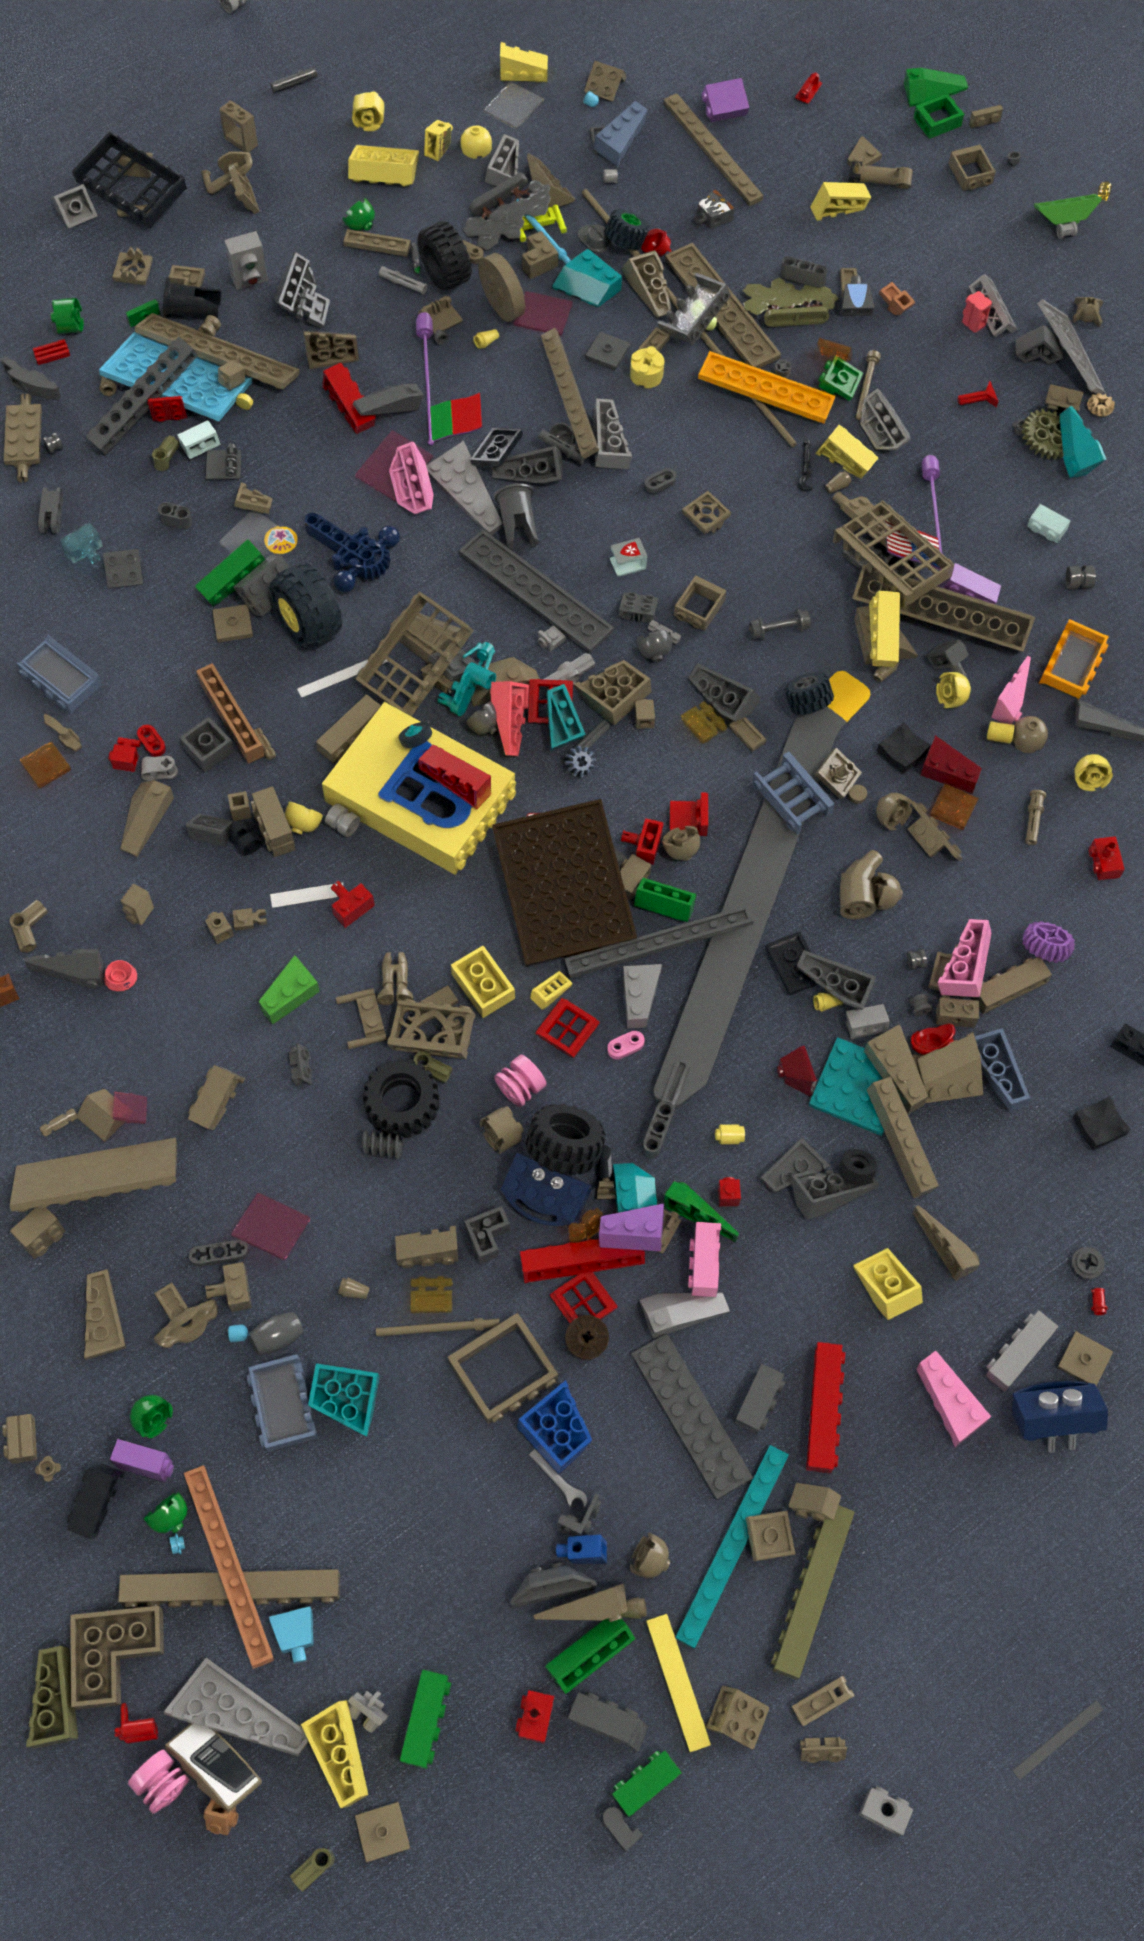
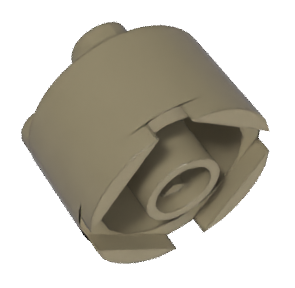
M508 1106L501 1107L480 1119V1127L484 1126L486 1131L483 1133L486 1141L494 1151L499 1149V1154L522 1141L521 1133L524 1132L522 1125L512 1117V1111Z

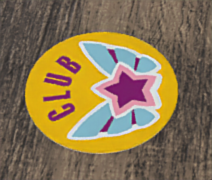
M276 527L266 534L264 542L269 551L276 554H285L295 548L298 538L292 529Z

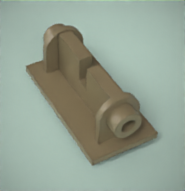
M664 1210L661 1251H658L661 1254L664 1253L681 1222V1219L678 1218L679 1214L674 1211L669 1213Z
M840 1737L824 1738L825 1746H821L820 1738H804V1740L800 1741V1750H802L801 1761L816 1763L827 1760L831 1762L845 1760L847 1752L845 1739H840Z

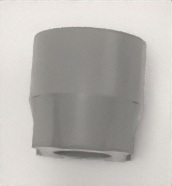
M604 169V183H617V169Z

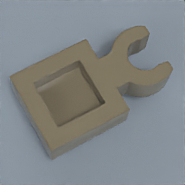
M252 908L233 910L235 931L253 929L254 923L266 925V918H259L262 915H266L265 909H259L256 913H253Z

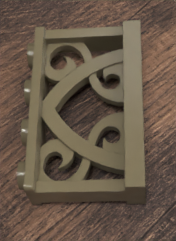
M411 999L398 1000L393 1027L387 1044L395 1051L411 1053L425 1051L434 1056L467 1059V1048L475 1014L470 1007L463 1005L452 1007V1005L446 1003L434 1005L429 1001L417 1003ZM408 1011L415 1012L414 1017L408 1016L412 1022L410 1025L405 1023L403 1019L404 1014ZM456 1017L464 1018L465 1023L463 1027L453 1030V1028L460 1024V1022L455 1023L454 1019ZM436 1018L442 1023L446 1031L436 1034L431 1042H427L425 1033L419 1027L425 1022ZM401 1026H404L407 1029L402 1037L399 1038ZM414 1032H417L421 1035V1038L419 1040H414V1037L418 1036ZM462 1033L461 1042L459 1046L457 1045L455 1035ZM443 1037L445 1042L439 1043V1038Z

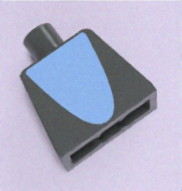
M860 276L851 277V283L846 284L844 288L840 316H872L874 303L869 284L861 283Z

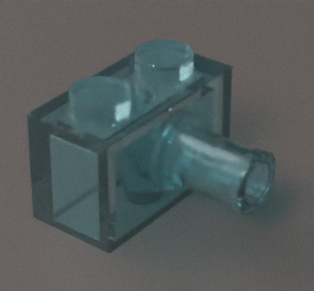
M90 522L60 539L64 553L73 564L84 557H87L92 564L96 563L93 558L97 562L100 560V555L97 554L96 550L103 545L99 533Z

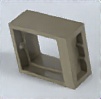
M228 101L219 109L224 139L243 152H250L258 146L254 116L233 101Z
M981 145L951 152L948 164L963 191L993 184L995 170ZM977 162L982 173L967 177L962 165Z
M695 575L676 603L674 616L680 621H685L693 627L705 631L725 602L727 590ZM694 593L715 602L705 618L685 609Z

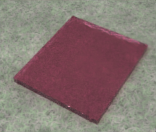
M525 291V313L514 321V326L541 332H548L555 327L559 336H562L573 301Z
M257 1193L232 1231V1236L285 1261L305 1227L310 1222L311 1217Z

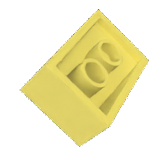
M888 1248L853 1265L876 1307L887 1320L923 1303L921 1285Z

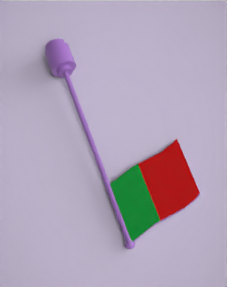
M428 313L418 314L416 318V334L424 340L429 441L427 443L428 445H433L435 441L450 436L471 433L482 428L480 392L470 397L445 401L430 407L427 339L433 335V321Z

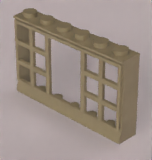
M883 500L834 531L833 542L835 544L844 539L843 548L845 551L853 548L856 551L855 560L857 562L864 558L867 561V571L869 573L876 569L879 572L878 580L881 584L888 580L891 583V592L900 591L904 595L903 607H906L952 577L953 562L945 557L938 548H935L926 537H923L915 527L905 521L901 515L895 512ZM872 520H875V521H876V522L872 523L871 525H869L868 527L866 526V524H868V523L871 522ZM888 520L895 527L891 529L884 521ZM881 525L887 532L878 537L871 529ZM860 528L863 529V530H861L860 532H858L857 534H855V535L853 534V532L857 531L858 529H860ZM899 530L918 549L889 567L870 547ZM866 532L874 539L867 545L858 538ZM923 552L930 559L926 561L919 553ZM914 556L922 563L915 569L906 563V561ZM934 562L941 568V570L937 571L930 564ZM900 565H903L909 571L903 577H900L894 571ZM925 567L934 574L926 580L917 573ZM912 575L921 582L913 588L905 582Z
M419 591L417 595L413 596L407 609L402 611L396 624L391 626L386 638L381 640L375 653L370 655L364 668L359 670L356 680L391 706L412 717L474 630ZM426 603L436 608L429 619L419 614ZM439 612L449 618L442 628L432 623ZM416 617L426 622L419 633L409 627ZM452 621L462 627L455 637L445 632ZM429 625L438 631L432 642L422 637ZM406 630L441 654L423 681L388 657ZM442 634L451 640L445 651L435 646ZM385 659L394 665L388 676L378 671ZM397 669L407 674L400 686L391 680ZM375 673L384 679L377 690L368 684ZM410 678L420 683L413 695L403 689ZM388 682L397 688L390 699L381 693ZM400 692L410 697L403 708L394 703Z

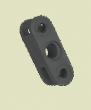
M47 487L42 489L38 521L40 533L46 534L48 528H51L53 534H59L63 506V491L61 487H57L56 491H49Z

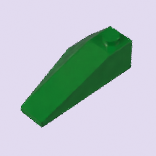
M926 68L906 69L904 88L910 107L947 93L954 95L968 89L965 76Z
M675 1181L672 1183L665 1194L664 1209L670 1212L674 1211L679 1216L693 1223H721L719 1235L736 1243L739 1233L696 1192L690 1189L687 1184Z

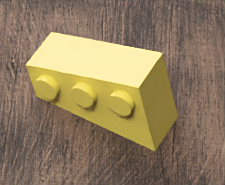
M501 42V81L547 82V55L530 50L525 52L520 50V47L505 46L506 43Z
M823 182L811 205V210L817 221L829 215L832 218L842 212L849 214L865 210L871 196L864 183Z
M840 425L837 426L815 453L819 456L823 454L830 458L829 462L833 464L837 462L843 465L844 470L860 479L878 459L871 450L866 448Z

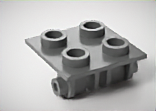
M229 444L227 450L207 451L206 480L241 479L242 450H237L234 444Z
M138 549L103 553L108 588L143 584L140 564L141 557L139 556Z
M624 592L619 608V617L631 620L633 613V621L635 620V615L638 614L639 622L642 615L641 622L650 623L655 619L659 598L652 595Z

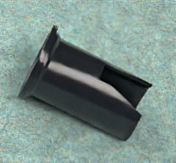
M166 278L163 299L164 318L169 314L202 319L212 315L218 319L221 290L172 283L169 278Z

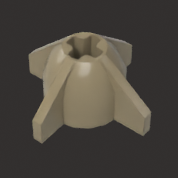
M1094 297L1075 298L1074 303L1078 308L1072 318V322L1074 323L1078 320L1084 322L1093 321L1100 327L1102 319L1099 310L1103 305V301Z

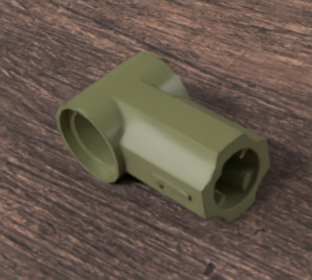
M170 435L165 437L160 447L153 450L154 467L158 471H165L169 468V461L180 446L179 441L175 437Z
M420 1051L415 1055V1065H418L419 1061L424 1060L427 1062L426 1065H423L425 1066V1071L429 1070L434 1079L444 1084L448 1081L453 1070L452 1067L432 1058L425 1051Z
M326 1848L315 1850L312 1856L290 1875L292 1881L302 1892L326 1870L332 1867L335 1860L333 1852ZM322 1852L328 1855V1863L325 1866H321L318 1863V1856Z

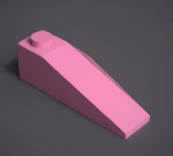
M1026 657L1017 673L1013 675L1011 682H1008L997 700L991 718L1010 725L1020 719L1022 715L1020 710L1023 704L1031 657Z

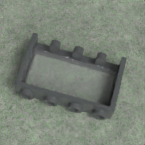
M699 273L694 275L698 282L695 289L690 285L686 287L689 297L685 301L684 299L677 298L678 311L676 313L670 310L667 311L668 324L662 321L657 322L661 330L669 333L670 336L690 343L691 346L699 339L700 335L731 296L725 283Z

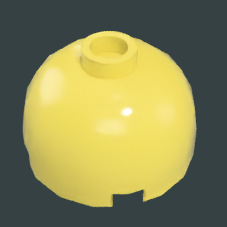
M471 126L463 132L461 136L463 154L473 159H477V156H482L483 158L490 154L492 139L487 129L481 126Z
M958 672L943 673L939 677L942 678L940 683L936 686L939 703H944V708L962 706L967 702L971 692L968 679Z
M1097 754L1082 757L1074 769L1075 780L1078 786L1086 791H1095L1094 788L1100 786L1101 789L1104 788L1113 777L1112 768L1107 759Z
M289 802L285 810L287 822L292 827L291 831L300 835L303 832L310 833L317 829L323 817L321 813L293 802Z

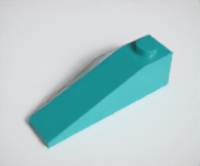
M1070 406L1059 416L1064 464L1069 477L1073 478L1086 476L1103 463L1106 457L1099 441L1094 440L1090 429L1085 428L1082 418L1073 406Z

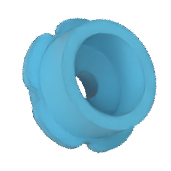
M175 1533L176 1536L169 1537L173 1554L180 1553L181 1555V1550L185 1549L183 1536L178 1537V1534Z

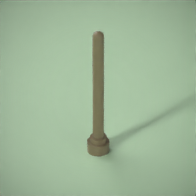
M871 350L867 354L866 361L868 367L856 412L857 420H860L862 417L864 398L868 396L874 367L880 361L881 355L875 350Z

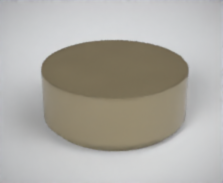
M858 784L853 785L848 793L849 800L856 804L863 803L867 797L866 788Z

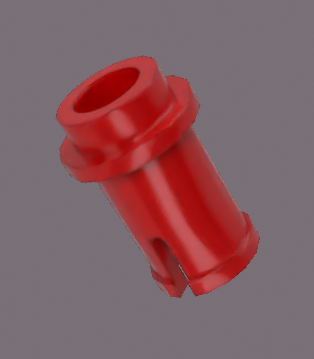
M1103 1288L1091 1290L1093 1299L1091 1310L1094 1312V1315H1105L1108 1310L1105 1304V1289Z

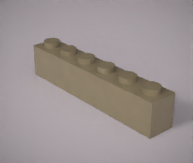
M888 1077L873 1082L866 1090L913 1198L932 1192L939 1185L892 1078Z

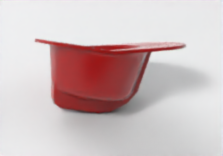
M654 228L648 232L641 250L646 253L656 250L658 256L661 257L666 252L672 251L670 249L671 240L667 236L666 231Z

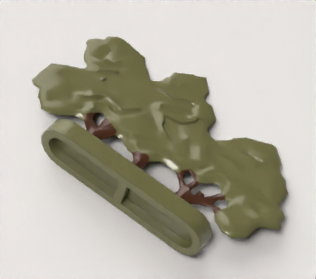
M781 278L773 280L770 288L764 287L761 284H748L743 290L746 295L751 297V299L744 302L745 311L759 315L768 310L764 314V321L769 327L823 324L829 319L828 310L835 307L834 302L839 299L826 286L817 288L805 284L801 290H796L794 285L785 283ZM813 300H816V301H817L816 304H815V305L812 304V306H811L810 303H811ZM795 305L806 306L803 308H794Z

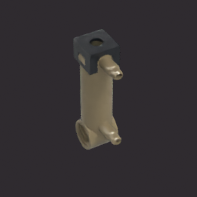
M851 161L848 183L868 182L894 185L900 189H909L911 187L913 174L911 168L897 167L895 169L862 165L863 162Z

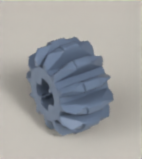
M577 746L576 750L571 748L570 752L572 755H565L570 760L565 761L564 764H570L567 771L573 770V776H576L579 772V776L584 777V772L589 775L591 774L589 768H595L591 762H595L596 758H590L594 753L593 751L587 753L588 747L582 749L581 746ZM582 757L581 761L584 763L579 765L577 759Z

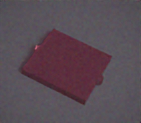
M114 1092L112 1119L126 1121L127 1123L146 1124L147 1097L133 1095V1093Z

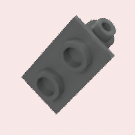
M296 1043L297 1047L290 1048L289 1052L290 1066L297 1065L296 1068L291 1069L292 1082L295 1086L302 1085V1082L312 1085V1070L309 1065L310 1053L306 1047Z

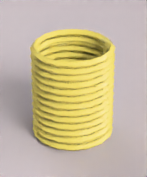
M991 721L987 740L1011 744L1014 725Z

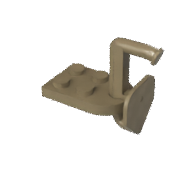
M231 151L221 156L217 163L225 175L213 182L210 180V171L203 170L201 172L209 194H214L227 185L232 184L236 189L235 196L239 201L242 200L247 210L250 209L254 214L260 211L251 184L245 175L253 164L249 152Z

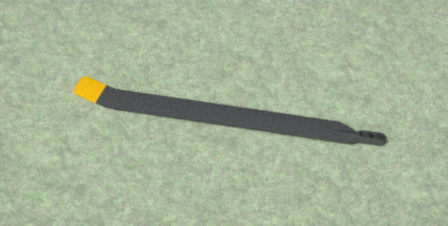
M838 671L829 679L834 694V700L830 705L815 713L798 715L792 726L777 768L782 766L783 755L790 752L817 784L819 783L820 779L815 776V773L830 754L837 734L869 700L871 695L867 686L846 671ZM785 772L773 779L770 787L774 791L792 780L793 777ZM796 785L778 797L785 804L802 794L804 790ZM766 798L722 909V912H726L747 905L753 919V925L713 936L710 940L654 1086V1098L659 1104L643 1143V1154L648 1159H654L659 1156L676 1108H679L694 1096L708 1082L799 834L797 835L788 828L786 821ZM812 799L804 800L790 809V811L796 817L810 808ZM667 1110L670 1114L663 1115L660 1111ZM660 1127L663 1131L656 1132L654 1128ZM652 1144L655 1145L657 1148L655 1150H650L647 1146Z

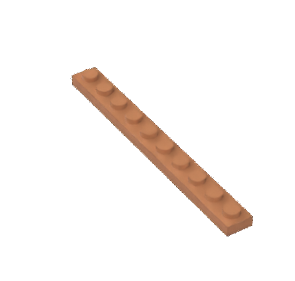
M205 1466L184 1473L188 1488L252 1669L274 1661L272 1652Z

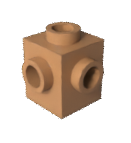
M211 1799L203 1816L206 1821V1829L214 1834L228 1836L231 1827H235L238 1821L236 1807L228 1813Z

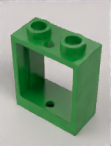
M947 93L916 105L913 119L927 137L931 139L961 127L964 113ZM945 108L950 117L935 122L929 115Z

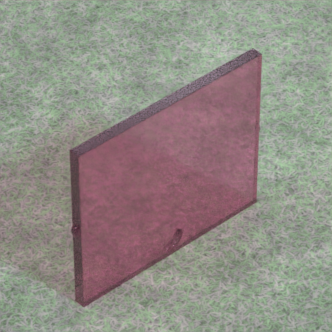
M392 430L355 474V477L396 502L389 469L397 447L411 441ZM416 445L427 465L433 458V455Z

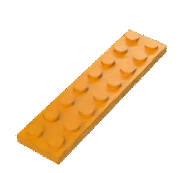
M709 351L698 375L700 380L825 424L836 397Z

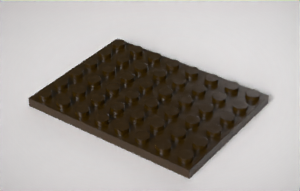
M602 799L492 825L526 967L637 939Z

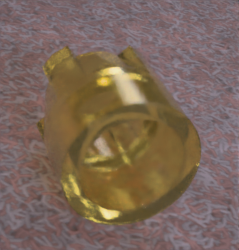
M1101 182L1099 184L1098 196L1102 200H1108L1112 189L1111 183Z

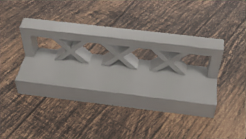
M985 274L982 275L969 288L972 294L976 293L975 288L982 283L981 293L988 296L989 300L992 301L991 308L996 311L994 317L988 316L987 324L993 336L997 337L1006 329L1013 333L1017 330V327L993 280ZM996 321H1001L1003 325L995 330Z

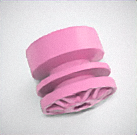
M522 1054L510 1062L511 1070L505 1067L502 1069V1073L499 1072L494 1076L502 1093L518 1107L525 1105V1100L529 1101L531 1099L530 1092L537 1094L547 1086L540 1070Z
M164 1749L147 1760L128 1781V1785L138 1796L148 1791L143 1803L145 1805L152 1803L149 1810L153 1814L171 1804L181 1794L190 1780L185 1774L180 1776L182 1770L179 1767L169 1772L174 1760Z

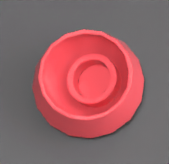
M117 960L107 966L103 980L109 989L125 991L135 984L137 972L130 963Z

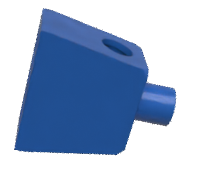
M602 1535L568 1537V1544L556 1545L557 1557H568L572 1564H607V1541Z

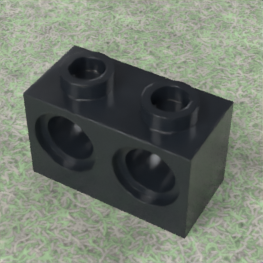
M1124 1023L1110 1047L1144 1066V1034Z

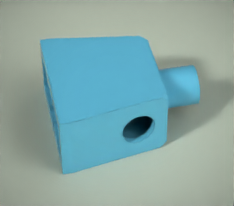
M311 1607L270 1616L269 1620L283 1653L291 1652L294 1664L306 1661L304 1648L313 1646V1612Z

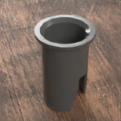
M527 484L506 485L497 490L494 495L495 501L500 504L507 541L506 546L511 551L513 550L514 528L524 527V532L532 548L539 544L530 499L534 491Z

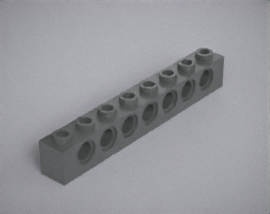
M180 337L173 340L168 349L159 355L155 363L147 368L142 377L138 378L135 384L123 394V397L112 406L111 410L100 419V422L90 429L86 438L91 444L106 456L149 410L148 399L160 398L198 357L194 349Z

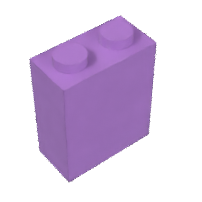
M742 78L705 85L702 92V100L706 103V115L710 118V122L747 115L749 104Z
M117 1439L110 1458L118 1469L166 1482L167 1477H171L174 1469L173 1462L166 1453Z

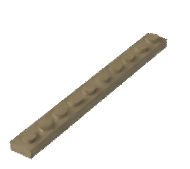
M676 93L665 98L663 104L745 202L751 206L762 201L763 194L681 97Z
M554 327L541 335L580 453L585 459L598 452L599 448L559 333Z

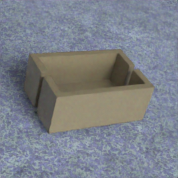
M273 786L252 793L253 801L250 803L255 820L258 821L262 837L264 836L268 852L272 851L274 857L296 850L291 829Z

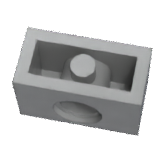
M880 1787L870 1788L858 1815L898 1836H902L913 1812V1809L908 1807L909 1802L899 1797L896 1800L889 1797V1792ZM884 1803L889 1804L892 1808V1814L889 1817L883 1815L881 1811Z

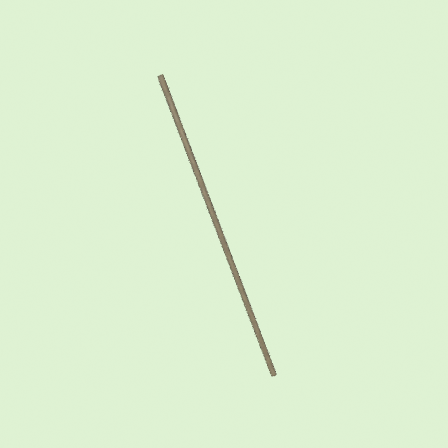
M584 189L582 195L607 224L610 217L588 190ZM628 249L634 257L641 255L637 250ZM665 285L669 300L679 309L676 304V296ZM687 311L683 317L692 326L695 319ZM703 331L700 337L711 351L724 356L705 331ZM751 398L792 448L795 447L797 442L762 401Z

